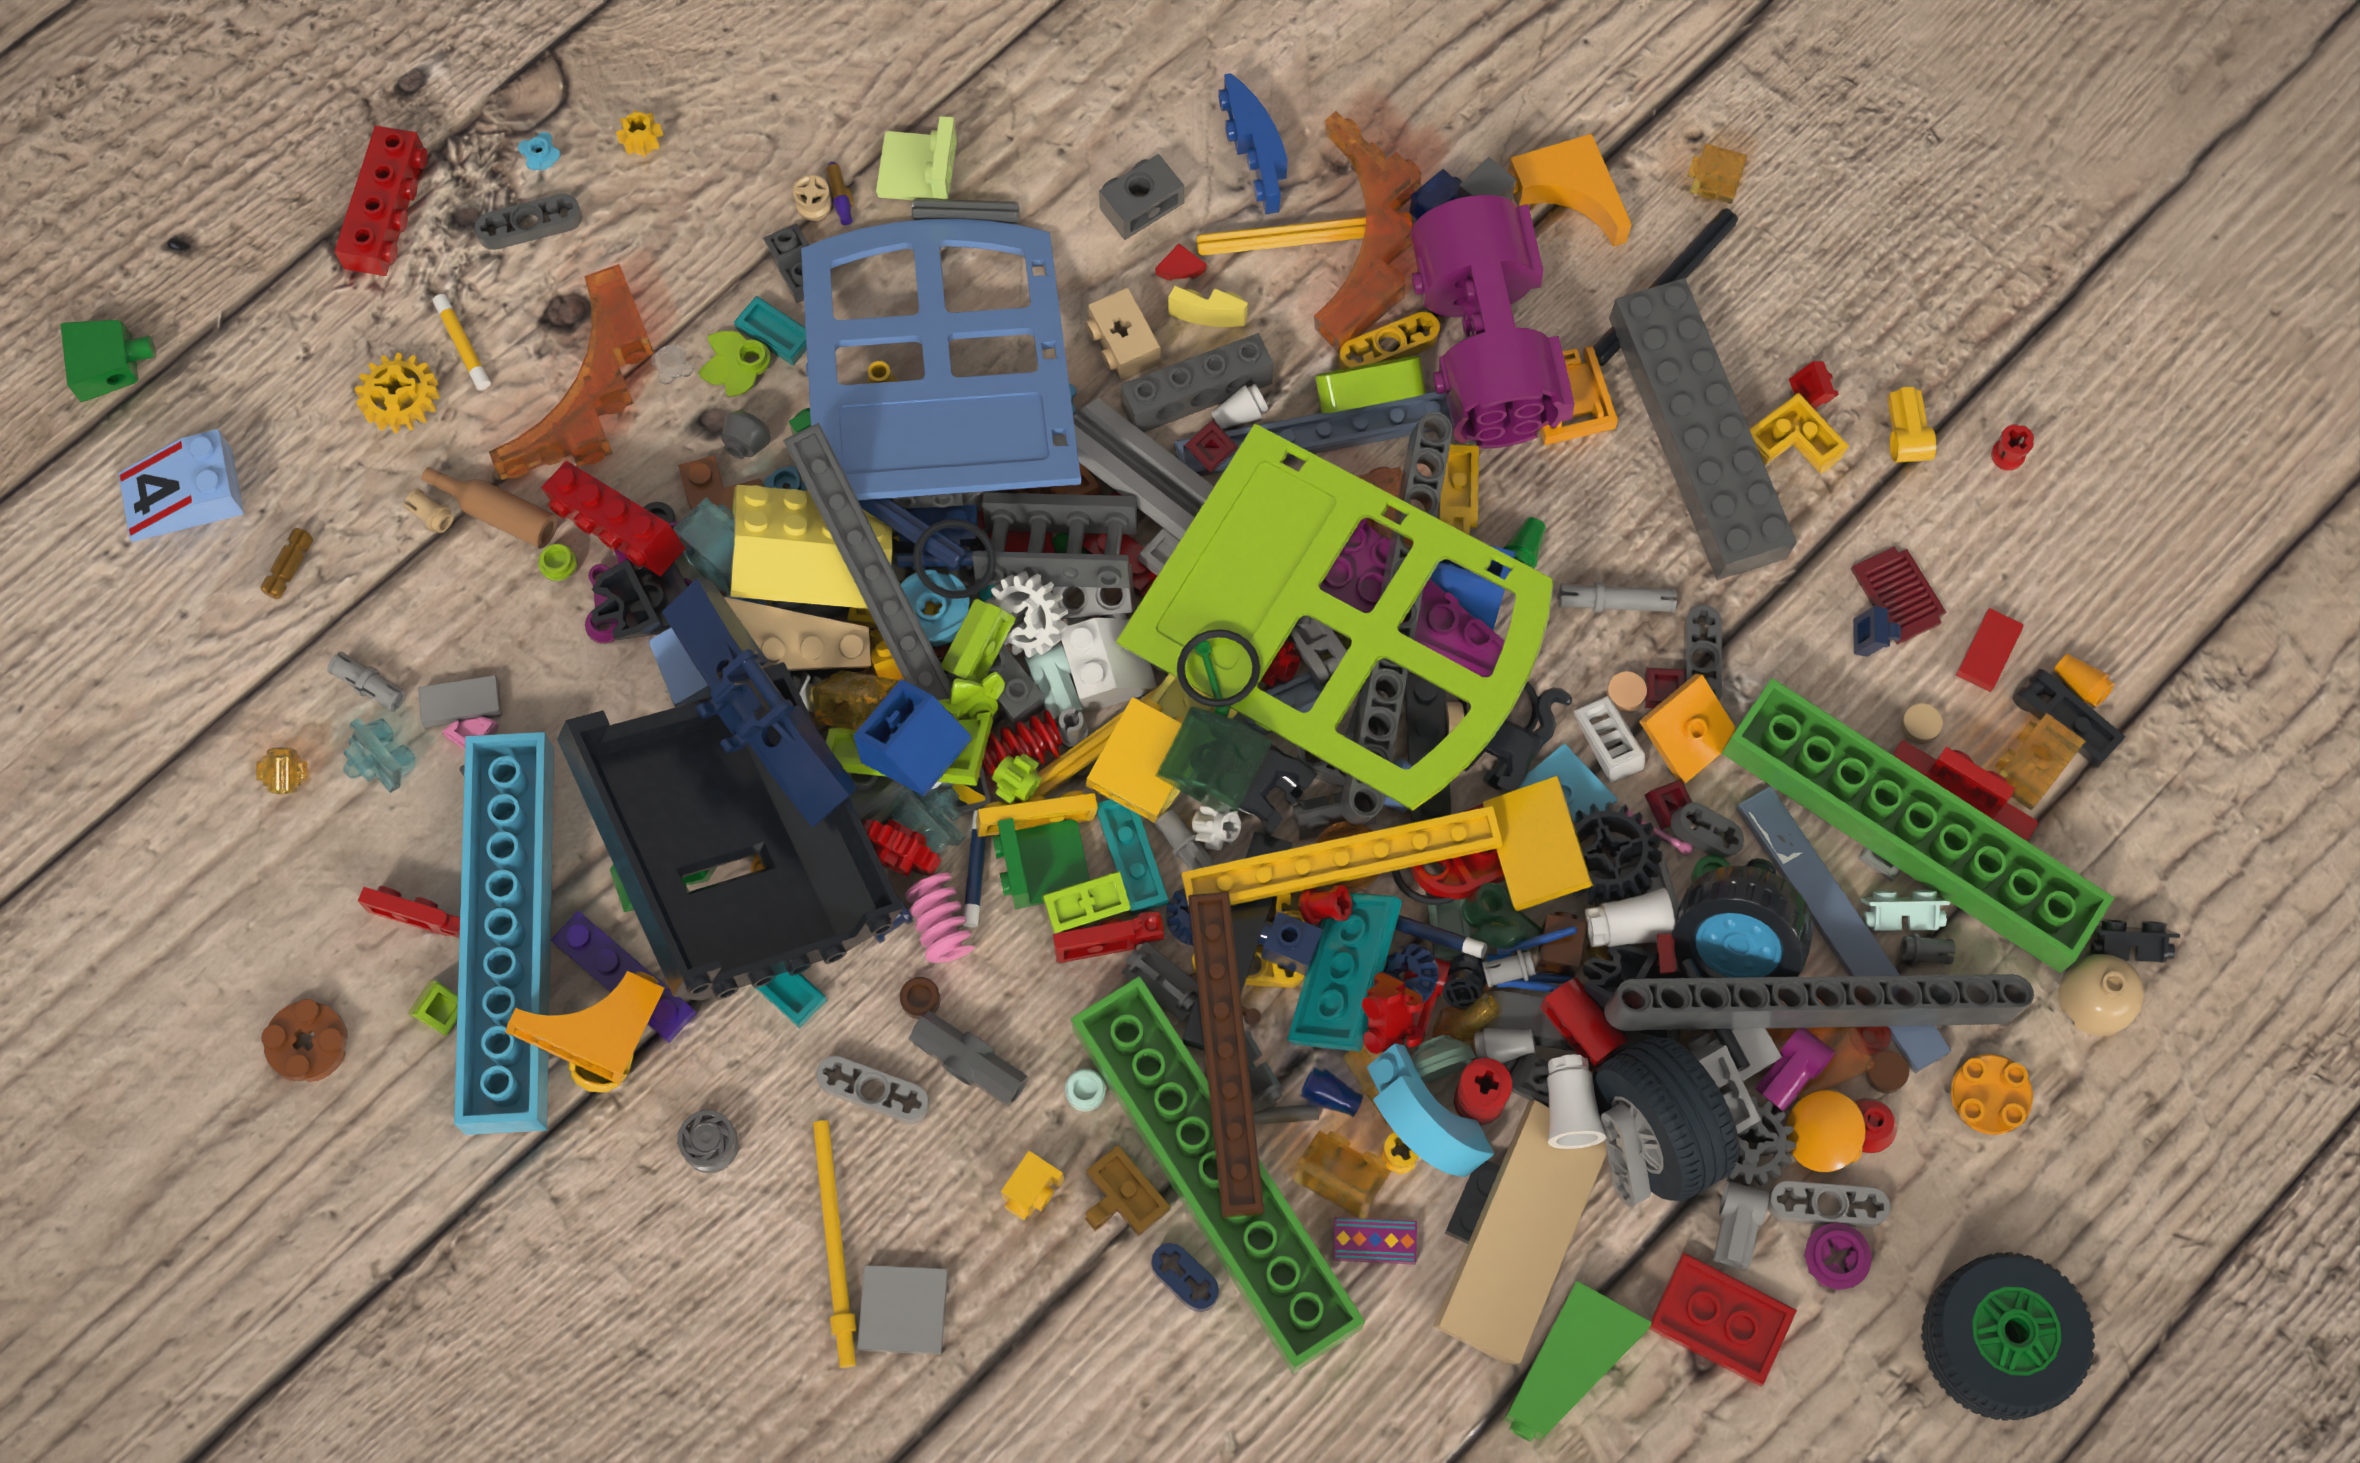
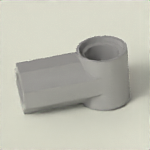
M1727 1181L1719 1208V1216L1722 1219L1713 1261L1735 1269L1747 1270L1750 1267L1758 1227L1762 1226L1766 1215L1769 1192Z

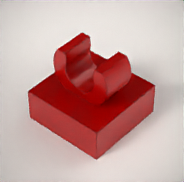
M1812 361L1789 378L1794 396L1800 393L1814 409L1821 404H1827L1839 395L1838 391L1833 389L1831 383L1833 376L1827 371L1824 361Z

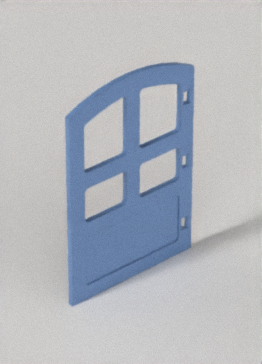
M922 219L861 228L832 236L801 248L807 345L806 376L809 381L811 426L817 423L820 424L858 500L1081 484L1050 232L988 220ZM945 246L967 247L1022 255L1025 258L1030 305L1026 308L948 312L945 309L940 249ZM910 249L914 252L919 312L917 314L837 320L833 317L832 268L887 252ZM1045 266L1046 276H1033L1032 267ZM1026 334L1033 336L1035 339L1038 369L1035 372L955 377L951 373L949 342L951 340ZM918 342L922 345L925 376L920 380L841 385L837 381L836 350L840 347ZM1055 347L1056 359H1043L1042 349ZM1065 434L1067 446H1054L1052 435Z

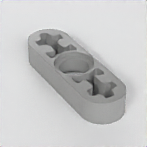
M831 1056L824 1059L817 1068V1081L822 1090L828 1095L906 1124L921 1122L929 1112L930 1103L925 1090L911 1082L840 1056ZM837 1067H842L843 1076L854 1081L855 1073H860L854 1084V1093H848L851 1086L847 1082L837 1080L834 1086L830 1085V1080L826 1073L828 1071L835 1072ZM869 1080H879L885 1086L884 1094L877 1100L865 1099L862 1096L863 1085ZM892 1087H898L895 1091L897 1097L909 1100L912 1094L917 1095V1101L921 1107L919 1109L912 1108L910 1113H905L904 1105L895 1100H892L891 1108L886 1107L892 1097Z
M1620 1103L1601 1115V1122L1606 1134L1605 1144L1613 1186L1620 1199L1627 1206L1634 1207L1651 1196L1646 1160L1639 1156V1152L1642 1151V1145L1634 1129L1636 1117L1631 1115L1630 1109L1626 1105Z
M1784 1181L1777 1184L1770 1191L1768 1202L1769 1212L1780 1221L1823 1225L1841 1223L1851 1227L1862 1228L1878 1226L1889 1216L1891 1209L1887 1195L1877 1188ZM1785 1191L1789 1192L1790 1199L1803 1201L1807 1197L1806 1192H1810L1811 1195L1808 1200L1810 1214L1805 1213L1807 1205L1796 1204L1790 1211H1785V1205L1778 1203L1777 1198L1783 1196ZM1827 1193L1837 1198L1840 1207L1836 1215L1829 1216L1820 1211L1817 1201L1821 1194ZM1847 1195L1852 1196L1850 1204L1861 1205L1867 1198H1871L1872 1205L1879 1206L1880 1211H1877L1870 1218L1868 1217L1867 1210L1854 1208L1850 1212L1851 1217H1847L1846 1214L1849 1209Z

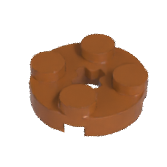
M303 999L280 1010L272 1018L261 1035L264 1054L270 1066L282 1077L292 1081L314 1082L322 1080L340 1066L346 1054L344 1048L346 1046V1038L348 1039V1031L344 1021L330 1007L311 999ZM313 1032L315 1036L311 1042L314 1046L310 1050H306L304 1047L297 1050L298 1038L304 1033L308 1035Z

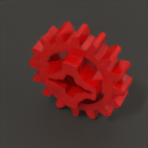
M866 819L863 826L883 866L905 877H909L912 871L921 876L934 875L942 859L939 858L938 854L930 851L931 848L925 846L927 843L925 841L926 837L894 820H889L885 826L876 820Z

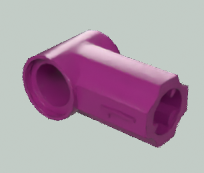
M1798 1028L1780 1051L1782 1058L1777 1060L1755 1087V1090L1784 1112L1810 1079L1814 1080L1824 1070L1836 1051L1808 1029Z

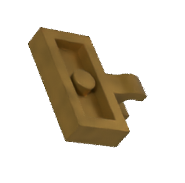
M1119 1145L1086 1170V1175L1105 1196V1198L1085 1213L1087 1216L1085 1220L1095 1232L1118 1212L1134 1232L1140 1236L1171 1209V1206Z

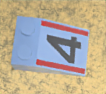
M219 429L180 438L118 473L131 542L244 515L233 450Z

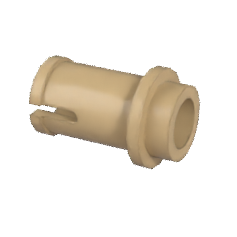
M415 489L408 494L405 499L407 502L404 503V508L423 520L428 530L443 533L451 526L454 517L449 507L437 504L420 489Z

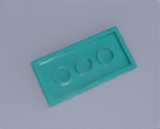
M1349 893L1352 898V913L1347 921H1337L1334 918L1321 919L1319 928L1323 929L1322 939L1307 976L1304 978L1287 1038L1292 1044L1361 1052L1364 1043L1363 1036L1368 1028V1016L1362 1008V1001L1367 997V990L1374 987V976L1384 970L1403 902L1398 897Z

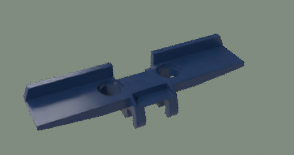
M696 578L662 611L695 667L712 690L710 693L712 699L708 702L700 703L695 709L702 718H708L716 714L720 716L733 735L720 742L726 753L735 752L750 744L768 772L811 827H815L842 802L848 799L854 793L857 786L800 706L794 707L793 703L790 700H785L762 668L768 662L767 658L713 581ZM729 660V664L723 669L725 662ZM770 726H773L781 734V741L777 746L772 744L768 738L767 732Z

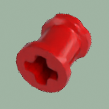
M2012 424L2002 431L2000 435L2001 440L1997 441L1991 451L1994 464L2006 471L2018 469L2034 446V435L2031 430L2023 425ZM2022 437H2024V441L2021 444L2020 440L2022 439ZM2006 452L2005 456L2002 458V453Z
M1344 885L1334 886L1332 890L1320 892L1312 888L1306 889L1300 896V912L1302 918L1308 924H1317L1321 919L1334 918L1337 921H1347L1352 913V898Z

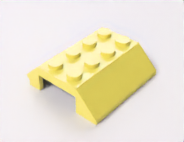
M736 485L734 487L732 519L735 520L734 550L731 565L730 597L868 609L809 491L769 488L758 485ZM863 510L891 565L892 528Z

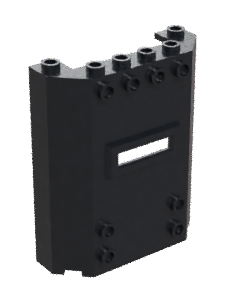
M785 663L764 667V671L783 698L790 700L794 707L800 706L814 725ZM712 698L610 725L604 710L565 720L557 741L674 997L701 1001L715 996L717 1000H721L735 994L740 987L752 984L754 988L761 987L774 980L777 975L786 972L790 976L797 975L809 969L813 963L824 960L825 964L836 962L842 959L847 954V951L872 936L887 932L894 926L893 922L903 910V907L850 797L842 802L817 826L811 827L768 772L750 744L732 753L725 752L720 742L725 738L733 736L718 714L702 718L695 709L700 703L708 702ZM770 726L767 732L768 738L772 744L777 746L781 741V734L773 726ZM757 854L765 868L693 891L688 890L683 879L685 876Z

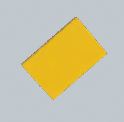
M1558 776L1483 801L1484 808L1493 806L1503 842L1502 847L1497 848V853L1516 911L1593 886Z

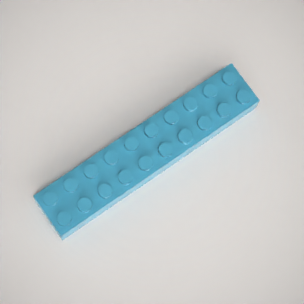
M545 732L465 737L454 1125L465 1135L547 1131L549 1052L505 1033L515 1008L549 1016L554 747Z

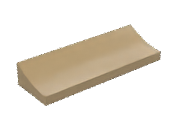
M1536 1100L1528 1101L1433 1325V1327L1506 1364H1520L1607 1155L1605 1140L1597 1145L1576 1149H1561L1550 1146L1548 1144L1549 1107Z

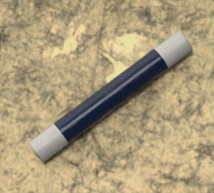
M975 810L973 813L963 916L966 918V923L963 924L965 927H978L987 836L978 837L975 823L978 810Z
M1402 915L1398 916L1395 927L1396 931L1479 958L1485 956L1487 951V943Z

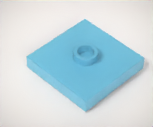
M1565 743L1530 771L1526 780L1520 786V788L1558 776L1574 822H1576L1575 813L1578 810L1583 811L1586 815H1590V806L1593 803L1600 812L1605 811V806L1609 801L1614 806L1618 800Z

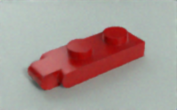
M379 886L377 890L363 887L358 902L368 913L444 936L460 938V917L438 909L439 905L422 897H416L415 901L401 898L402 894L386 886Z

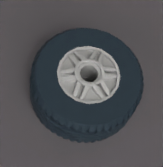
M1649 1037L1620 1052L1601 1065L1594 1082V1092L1600 1117L1604 1112L1620 1103L1626 1105L1630 1109L1631 1115L1636 1117L1634 1129L1642 1145V1151L1639 1152V1156L1646 1160L1650 1189L1653 1194L1665 1200L1683 1202L1711 1187L1733 1172L1740 1151L1738 1132L1733 1116L1715 1081L1690 1051L1672 1039Z

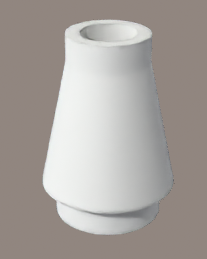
M1253 384L1248 388L1244 385L1218 408L1211 411V415L1222 430H1225L1229 427L1262 418L1261 414L1269 409L1256 384Z

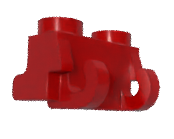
M1383 972L1374 976V987L1367 990V997L1362 1001V1008L1368 1016L1369 1031L1363 1036V1041L1366 1048L1373 1054L1384 1053L1394 1043L1404 1045V1038H1406L1408 1047H1416L1424 1039L1422 1029L1413 1025V1012L1419 1011L1423 1006L1422 996L1405 987L1404 982Z

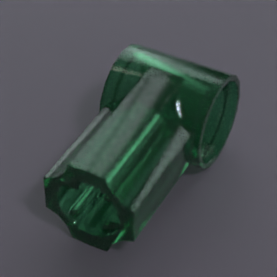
M1489 882L1483 884L1466 898L1461 906L1462 916L1468 925L1478 929L1485 928L1504 945L1542 935L1543 929L1524 913L1516 911L1513 904L1510 903L1507 891L1497 883ZM1481 900L1489 906L1490 911L1483 907ZM1530 948L1521 950V952H1528Z

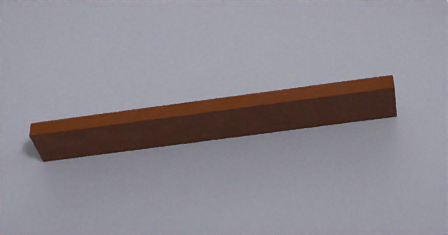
M1229 892L1189 895V912L1222 1218L1264 1214V1204Z

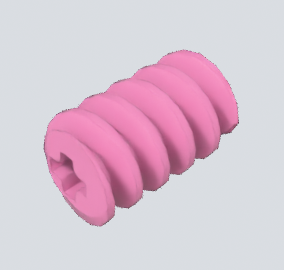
M947 872L934 874L918 880L905 894L907 902L912 904L910 908L911 915L917 919L915 923L916 930L922 933L920 937L921 945L927 948L925 951L926 959L931 963H944L956 960L967 955L975 948L972 945L963 946L962 942L971 937V933L968 930L958 931L957 929L966 923L965 916L953 917L952 915L961 908V903L958 901L948 902L947 900L957 893L955 887L943 888V884L952 879L951 874Z

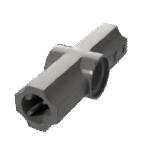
M929 1010L920 1017L909 1036L910 1042L943 1063V1068L955 1078L969 1086L972 1084L976 1085L1007 1107L1017 1100L1028 1081L1027 1075L995 1055V1051L983 1040L970 1032L962 1033Z

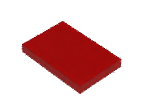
M1683 1252L1650 1321L1652 1323L1649 1330L1761 1387L1767 1379L1797 1310Z

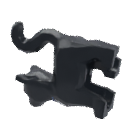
M1553 687L1544 690L1537 698L1535 708L1540 727L1535 731H1531L1506 719L1492 740L1463 771L1467 772L1486 752L1499 759V764L1495 770L1487 771L1483 778L1484 783L1497 791L1502 788L1507 793L1519 789L1527 778L1531 761L1535 759L1543 745L1554 734L1556 721L1551 711V705L1557 702L1569 706L1572 704L1571 695L1561 688Z
M1213 712L1209 726L1211 733L1218 741L1227 744L1246 741L1252 749L1243 768L1236 776L1232 775L1223 761L1209 752L1205 756L1206 759L1202 761L1204 766L1198 774V782L1195 789L1202 797H1223L1236 810L1258 817L1263 822L1262 830L1270 836L1283 818L1266 798L1268 793L1274 787H1278L1285 793V801L1294 805L1303 794L1301 788L1306 790L1318 774L1301 760L1283 753L1274 744L1265 740L1258 730L1248 725L1229 729L1225 726L1228 714L1221 717Z

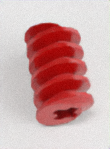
M1044 710V723L1036 715L1030 716V729L1023 722L1017 721L1015 723V735L1007 727L1001 728V741L993 733L989 734L983 758L984 765L989 774L993 776L998 765L1008 755L1015 759L1016 756L1021 757L1024 753L1030 758L1035 757L1041 765L1046 764V751H1049L1056 759L1060 758L1059 746L1062 745V740L1049 710Z
M1491 1058L1475 1059L1465 1067L1454 1093L1453 1103L1458 1115L1463 1118L1477 1120L1480 1126L1491 1124L1499 1118L1512 1091V1079L1509 1071L1502 1063ZM1480 1089L1486 1091V1094H1482Z

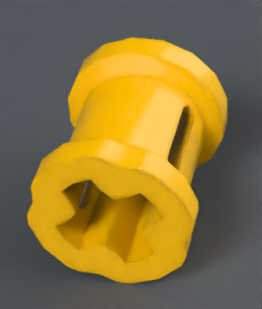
M1395 1132L1386 1139L1381 1156L1386 1169L1399 1175L1407 1174L1413 1170L1419 1156ZM1396 1145H1399L1402 1150H1410L1406 1160H1403L1400 1155H1392Z

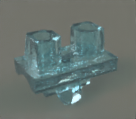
M360 718L352 721L349 726L353 731V735L349 739L350 747L344 751V755L348 758L343 768L344 773L351 779L363 776L367 782L377 777L390 793L399 789L401 776L415 767L414 754L406 745H401L388 752L384 746L393 741L394 733L383 718L365 724Z
M905 786L898 794L903 801L892 814V818L911 830L921 820L928 827L923 833L927 842L925 846L931 848L930 851L936 854L942 852L949 845L959 846L966 837L944 815L946 814L952 821L959 818L961 813L954 807V804L959 799V794L954 789H949L943 793L937 788L931 789L927 795L934 801L932 802L927 796L924 797Z

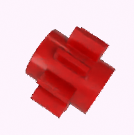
M1288 640L1284 642L1260 681L1273 687L1276 681L1287 683L1294 677L1299 667L1300 658L1296 656L1297 651L1293 650V643Z

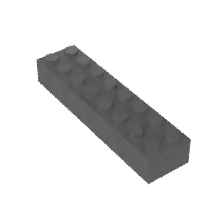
M1679 279L1616 298L1609 316L1610 323L1615 328L1624 357L1716 580L1718 581L1787 559L1797 541L1686 279Z

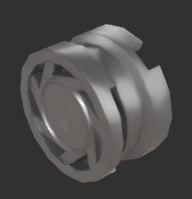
M701 1110L691 1114L682 1123L678 1131L677 1144L682 1156L694 1170L699 1172L717 1173L722 1171L734 1161L738 1153L739 1139L734 1127L722 1113L714 1110Z

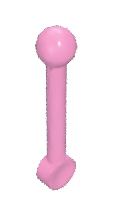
M1628 809V816H1633L1634 813ZM1642 820L1641 825L1646 824L1647 822ZM1654 826L1652 834L1677 847L1682 855L1686 856L1693 852L1694 848L1692 845Z

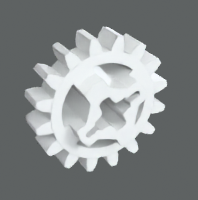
M1026 571L1016 576L1011 574L991 589L994 596L986 600L987 604L991 603L1016 618L1003 643L1004 645L1012 644V654L1014 655L1019 654L1023 650L1027 658L1037 653L1040 655L1046 653L1062 640L1060 633L1066 630L1068 626L1060 620V618L1068 614L1067 609L1059 608L1058 602L1063 599L1062 594L1053 596L1051 590L1054 584L1050 582L1043 586L1040 574H1036L1031 578L1028 577Z

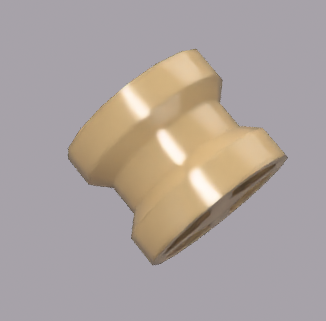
M806 175L795 183L793 197L799 215L809 221L824 219L832 209V200L827 182L820 176Z

